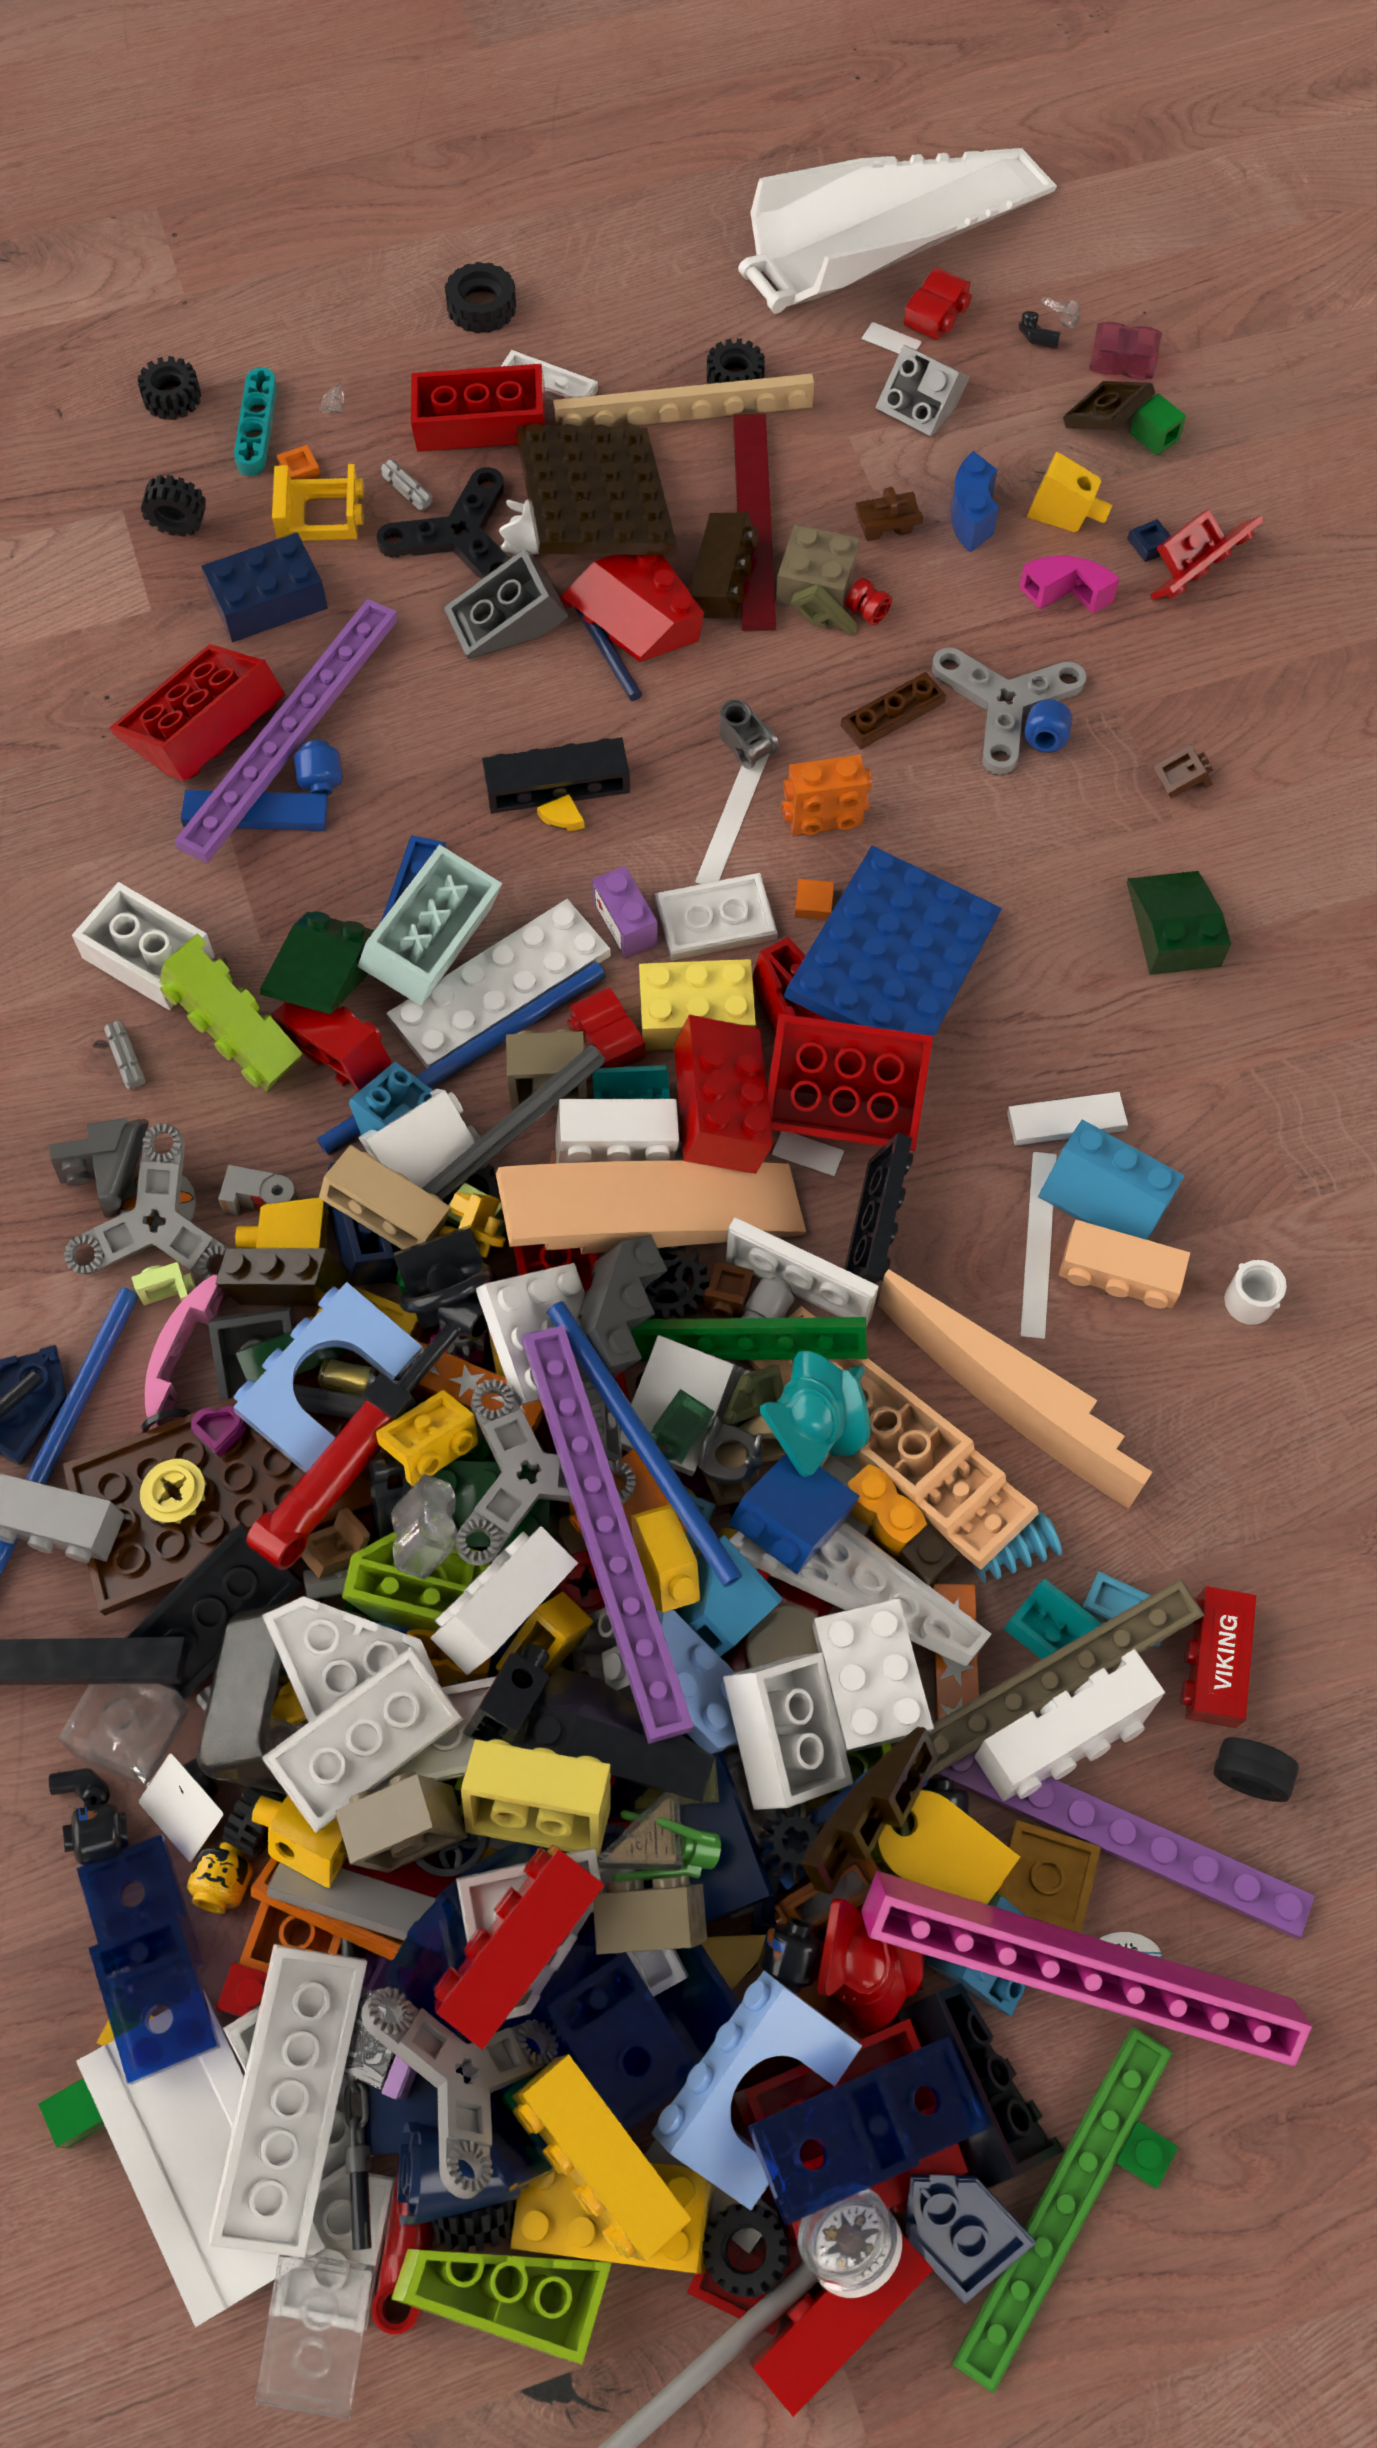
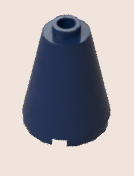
M406 2122L403 2132L412 2133L410 2144H400L398 2203H407L408 2215H399L402 2226H414L519 2198L521 2189H527L529 2186L530 2163L528 2158H522L520 2148L492 2141V2146L490 2147L491 2169H493V2174L490 2176L492 2178L491 2181L473 2198L462 2199L456 2197L446 2189L440 2177L438 2127L419 2122ZM458 2159L456 2165H459L457 2172H462L460 2176H466V2181L468 2179L475 2180V2174L471 2165L464 2160Z

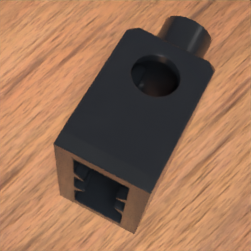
M527 1643L520 1655L511 1653L474 1712L463 1734L473 1740L488 1742L496 1739L510 1744L550 1677L547 1672L542 1670L549 1659L547 1651L536 1644Z

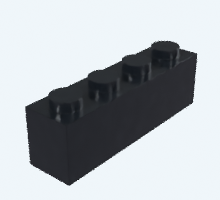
M622 737L614 739L603 738L598 741L580 744L569 743L560 747L531 749L526 752L496 754L492 757L482 758L491 814L539 807L566 795H570L573 801L630 793V772Z

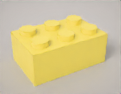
M751 959L639 964L642 1038L645 1042V1051L674 1050V1043L689 1015L756 1028Z
M475 1739L461 1787L466 1833L550 1848L553 1844L560 1850L567 1852L592 1847L595 1848L596 1856H600L611 1808L610 1764L602 1763L599 1759L591 1756L574 1758L558 1755L547 1748L530 1750L514 1747L502 1740L495 1739L486 1742Z

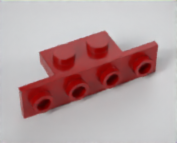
M1210 509L1201 512L1156 547L1173 577L1150 594L1152 599L1156 600L1164 596L1172 599L1187 589L1186 582L1190 579L1195 581L1210 571L1208 568L1209 564L1212 562L1214 564L1218 563L1232 554L1230 548L1233 545L1239 546L1255 535L1253 530L1264 522L1262 517L1258 516L1243 522L1224 536Z

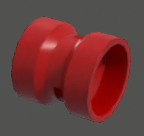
M861 578L854 583L845 599V607L853 613H861L863 619L872 626L877 625L883 620L892 604V596L885 591H877L874 584L866 578Z

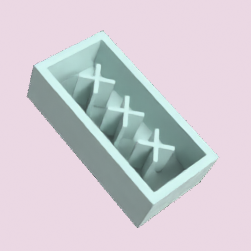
M439 844L366 941L357 967L422 1006L493 907L502 883Z

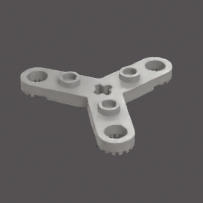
M943 648L937 651L932 662V674H934L936 679L938 678L940 682L943 681L945 684L950 685L955 692L987 711L982 765L986 767V771H991L993 775L997 773L998 776H1001V774L1007 775L1008 772L1011 773L1017 764L1022 715L1029 713L1032 706L1037 702L1046 699L1059 701L1071 698V696L1076 697L1078 693L1082 692L1086 681L1085 670L1074 662H1062L1007 680L955 648ZM949 660L951 662L952 660L954 664L956 662L958 668L948 670L943 668L941 664L943 661L947 662ZM1063 674L1064 676L1069 674L1068 676L1072 675V678H1075L1077 682L1067 684L1062 682L1059 677H1062ZM1000 697L1012 700V703L1008 705L1005 701H1000ZM996 751L998 753L1002 751V754L1006 753L1009 759L999 762L994 760L991 755L992 753L995 754Z
M164 1123L156 1124L145 1132L142 1140L143 1149L139 1169L136 1208L79 1236H75V1238L69 1241L64 1251L65 1263L74 1272L93 1274L155 1245L206 1280L213 1275L210 1270V1262L213 1257L219 1254L225 1255L226 1248H229L179 1213L185 1140L182 1133L176 1127ZM169 1133L173 1137V1148L167 1154L161 1155L155 1150L154 1141L159 1134ZM155 1210H159V1216L166 1219L165 1225L158 1226L157 1232H153V1226L147 1224V1218L153 1217ZM88 1243L94 1248L96 1254L90 1265L83 1266L77 1261L76 1252L81 1245Z
M497 1379L484 1380L483 1383L478 1384L473 1391L471 1401L473 1414H475V1418L502 1472L457 1533V1552L465 1562L472 1565H484L492 1561L538 1499L572 1502L558 1454L543 1453L522 1409H520L515 1399L513 1390L511 1391L510 1386L504 1384L503 1381H496ZM488 1393H496L504 1399L505 1404L500 1410L497 1409L494 1412V1410L484 1409L480 1400ZM611 1460L608 1463L612 1474L622 1477L626 1484L624 1490H621L620 1493L618 1492L621 1503L624 1504L631 1498L636 1484L635 1475L626 1463L623 1464L618 1460L616 1462ZM523 1466H527L530 1471H539L536 1474L535 1483L530 1484L527 1479L519 1480L518 1477L521 1475ZM482 1532L489 1537L491 1544L487 1550L475 1553L474 1550L471 1551L465 1543L466 1538L471 1533Z
M391 1987L380 1988L363 2005V2024L374 2038L438 2089L440 2177L446 2189L454 2196L462 2199L473 2198L487 2186L492 2179L490 2176L493 2174V2169H491L492 2161L490 2160V2147L492 2146L490 2093L534 2075L545 2068L555 2059L558 2053L556 2051L558 2043H555L557 2038L555 2035H551L550 2032L552 2030L550 2027L548 2029L545 2028V2023L541 2022L539 2024L538 2020L535 2019L532 2022L527 2020L525 2023L495 2033L485 2048L481 2050L473 2042L469 2044L463 2042L423 2008L420 2010L411 2004L410 2000L405 1999L406 1995L404 1993L401 1995L398 1993V1989L394 1988L391 1990ZM383 2005L391 2009L396 2017V2023L391 2024L389 2021L385 2023V2018L381 2020L382 2014L378 2013L380 2010L378 2006ZM525 2037L533 2039L538 2044L541 2055L535 2056L536 2053L534 2052L530 2054L531 2049L527 2050L528 2044L524 2043L526 2041ZM459 2067L462 2068L464 2076L471 2078L468 2083H464L462 2074L456 2073ZM458 2159L464 2160L471 2165L475 2174V2180L468 2179L466 2181V2176H460L462 2172H457L459 2165H456Z

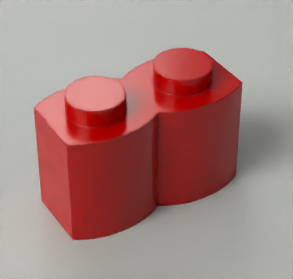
M936 267L926 278L922 287L909 300L905 308L904 325L935 340H938L944 332L948 334L959 313H964L970 305L972 294L969 293L971 282Z
M610 987L570 1005L571 1018L567 1020L569 1029L574 1032L583 1031L584 1043L587 1046L593 1045L603 1055L605 1062L600 1068L625 1067L646 1056L645 1042L641 1034L626 1014L622 1004Z

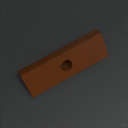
M924 672L841 718V727L856 745L863 749L944 704L946 694L927 672Z

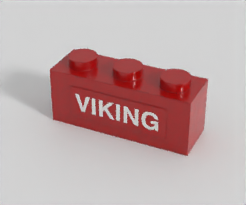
M1206 1586L1197 1598H1194L1204 1616L1192 1622L1195 1623L1193 1639L1188 1638L1185 1648V1663L1191 1664L1189 1680L1185 1679L1183 1681L1180 1697L1181 1705L1187 1706L1185 1719L1237 1728L1246 1720L1257 1595Z

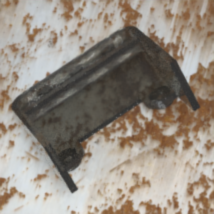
M292 1601L238 1612L231 1617L224 1629L197 1752V1762L200 1769L211 1778L288 1795L262 1760L264 1755L298 1731L290 1722L271 1717L282 1660L262 1615ZM334 1607L336 1609L356 1615L366 1620L369 1619V1617L365 1614Z

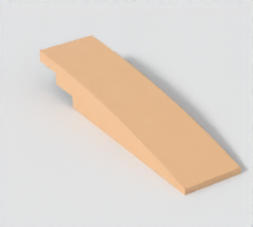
M607 1161L498 1167L496 1172L510 1247L545 1244L546 1250L580 1248L581 1254L609 1252L622 1241L652 1235L657 1248L727 1242L728 1228L734 1217L777 1238L804 1236L806 1234L789 1164L762 1163L756 1174L686 1161Z
M887 1270L883 1277L877 1306L918 1347L973 1396L1020 1434L1127 1509L1131 1507L1152 1474V1471L1118 1450L1125 1436L1091 1415L1097 1402L1096 1399L892 1271Z
M801 1306L788 1318H814L815 1316ZM869 1358L827 1359L841 1370H848L851 1366L864 1365L867 1371L859 1382L861 1383L867 1403L871 1432L868 1444L857 1454L849 1457L862 1468L871 1464L884 1471L894 1483L897 1494L905 1496L918 1506L925 1517L927 1525L931 1524L980 1570L1038 1515L1037 1505L1006 1482L1005 1473L975 1450L973 1440ZM794 1359L746 1360L756 1370L769 1365H779L783 1386L790 1382Z

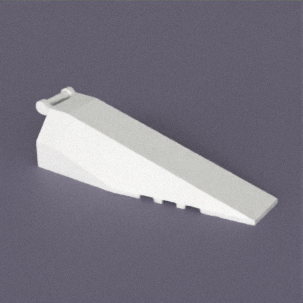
M1022 148L986 150L983 152L968 151L964 152L963 156L959 158H949L947 153H938L936 159L923 160L924 158L921 154L912 155L909 161H897L895 156L859 158L759 178L750 212L757 255L745 258L740 263L738 271L746 280H750L765 297L769 309L774 314H778L786 306L817 300L1055 191L1057 185ZM762 271H763V272L768 276V278L774 283V285L779 289V291H776V290L772 287V285H771V284L767 281V279L762 275V273H761Z

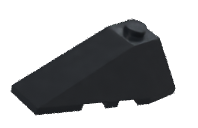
M557 1667L534 1703L521 1748L530 1750L547 1748L558 1755L574 1758L591 1756L599 1759L602 1763L610 1764V1777L699 1802H703L714 1757L682 1735L648 1744L640 1715L634 1702L598 1678Z

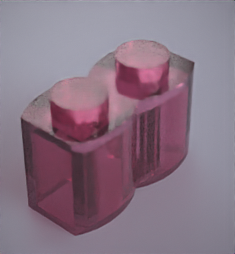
M1117 322L1098 323L1089 369L1103 375L1123 374L1126 377L1139 380L1153 378L1162 332L1146 326L1129 328Z

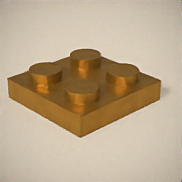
M1016 1820L1013 1824L1008 1847L1018 1854L1020 1858L996 1894L1002 1895L1029 1918L1081 1933L1101 1846Z

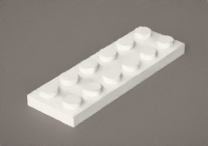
M566 899L442 977L422 1006L408 999L387 1012V1018L423 1065L429 1068L593 963H601L611 956L610 947L572 903Z
M274 1944L208 2238L210 2246L305 2258L366 1971L367 1961L365 1959Z

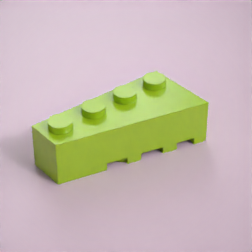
M196 933L163 962L159 981L162 985L160 990L173 1005L179 1003L189 1013L187 1018L201 1033L207 1031L216 1040L214 1045L222 1056L227 1060L233 1058L243 1068L241 1073L252 1086L257 1088L260 1085L267 1092L300 1061L303 1053L271 1016L265 1015L261 1017L257 1013L260 1007L255 1001L256 999L247 989L235 988L232 984L233 980L228 973L230 969L220 958L211 960L201 949L207 943Z
M408 2249L391 2300L559 2359L583 2365L612 2262Z

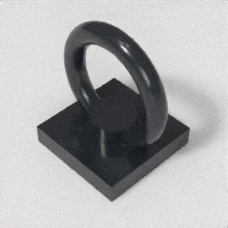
M470 1225L393 1254L407 1290L400 1298V1307L405 1312L416 1313L422 1330L439 1324L438 1308L453 1304L473 1294L477 1295L476 1288L490 1283L493 1278V1270L489 1265L484 1264Z

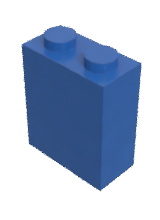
M785 1454L743 1496L729 1524L795 1574H798L844 1524L860 1496L820 1466L813 1475L802 1477L787 1454Z

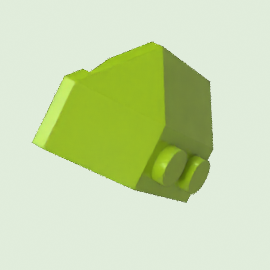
M398 1529L351 1556L342 1598L373 1620L412 1630L428 1629L437 1631L440 1626L435 1620L491 1564H469L459 1556L456 1544Z

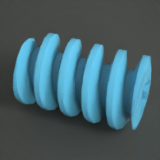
M1038 1509V1515L982 1570L973 1563L972 1565L978 1577L986 1584L985 1571L989 1570L998 1580L1002 1577L1001 1565L1004 1564L1014 1574L1017 1572V1559H1020L1026 1568L1032 1566V1553H1035L1041 1562L1047 1561L1046 1548L1048 1547L1051 1548L1057 1557L1061 1556L1062 1548L1059 1536L1051 1520Z

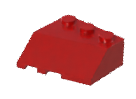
M611 555L593 561L562 594L560 599L568 608L574 606L582 612L583 619L593 626L596 623L610 634L609 639L639 662L699 641L704 612L663 555Z

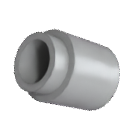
M777 1277L761 1279L743 1307L742 1318H784L795 1300L791 1293V1286Z

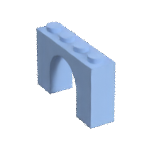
M348 1282L340 1290L335 1286L332 1287L318 1304L322 1310L312 1321L305 1317L290 1334L294 1339L293 1342L284 1351L277 1348L263 1363L262 1367L266 1370L256 1382L249 1379L233 1397L238 1401L233 1406L234 1412L305 1473L335 1437L308 1415L295 1397L293 1381L302 1362L311 1354L321 1349L331 1347L345 1348L360 1355L388 1379L396 1381L422 1350V1346Z
M763 1971L757 1981L747 1988L743 2001L730 2020L718 2030L714 2043L701 2062L691 2069L685 2085L672 2104L662 2111L658 2124L651 2134L669 2154L749 2210H752L779 2168L759 2148L733 2129L731 2102L738 2083L749 2069L757 2063L774 2056H789L798 2059L835 2086L862 2045L766 1971Z

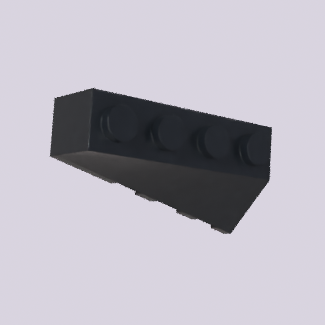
M961 1983L936 1992L899 2010L897 2014L901 2022L910 2019L947 2109L940 2113V2115L948 2116L968 2169L965 2175H976L987 2188L1012 2179L1064 2152L1056 2136L1048 2139L1038 2123V2120L1043 2115L1033 2099L1025 2102L1014 2084L1013 2078L1017 2073L1008 2058L1004 2059L993 2050L990 2045L993 2034Z

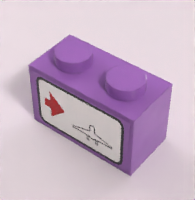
M626 866L592 879L593 903L623 957L626 959L658 945L657 920Z

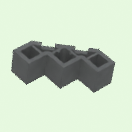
M652 1235L622 1241L595 1262L591 1274L594 1276L592 1285L585 1293L578 1314L580 1319L579 1326L613 1378L642 1359L630 1331L655 1314L644 1288L667 1272ZM575 1358L581 1380H589L586 1373L584 1372V1370Z

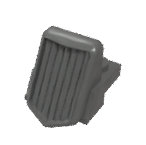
M127 1118L89 1123L87 1124L89 1139L50 1144V1158L60 1184L67 1183L70 1186H80L88 1184L91 1179L95 1178L98 1198L104 1216L116 1215L121 1209L122 1197L125 1189L130 1185L143 1148L142 1140L149 1125L148 1120L127 1121Z

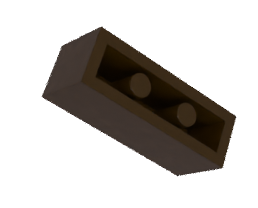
M748 512L709 514L689 589L690 594L704 612L703 618H736L738 606L743 603L745 579L751 573V556L753 548L757 547L759 540L758 529L753 526Z
M226 1248L215 1284L240 1305L319 1306L320 1300L332 1287L335 1286L338 1290L342 1288L347 1282L350 1270L326 1248Z

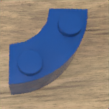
M975 451L965 458L958 469L950 511L953 530L959 541L970 552L994 534L999 508L992 499L998 469Z

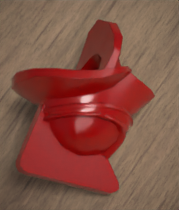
M834 1898L830 1907L817 1984L818 1994L831 1996L835 1993L841 2002L846 2003L859 2028L867 2032L882 2030L894 2019L907 1996L915 1994L917 1989L923 1990L924 1955L869 1938L861 1914L864 1903L856 1908L846 1899Z

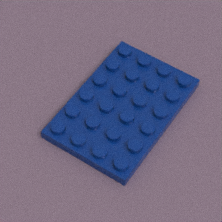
M872 845L786 988L784 998L831 1021L933 1035L934 1039L1002 908Z

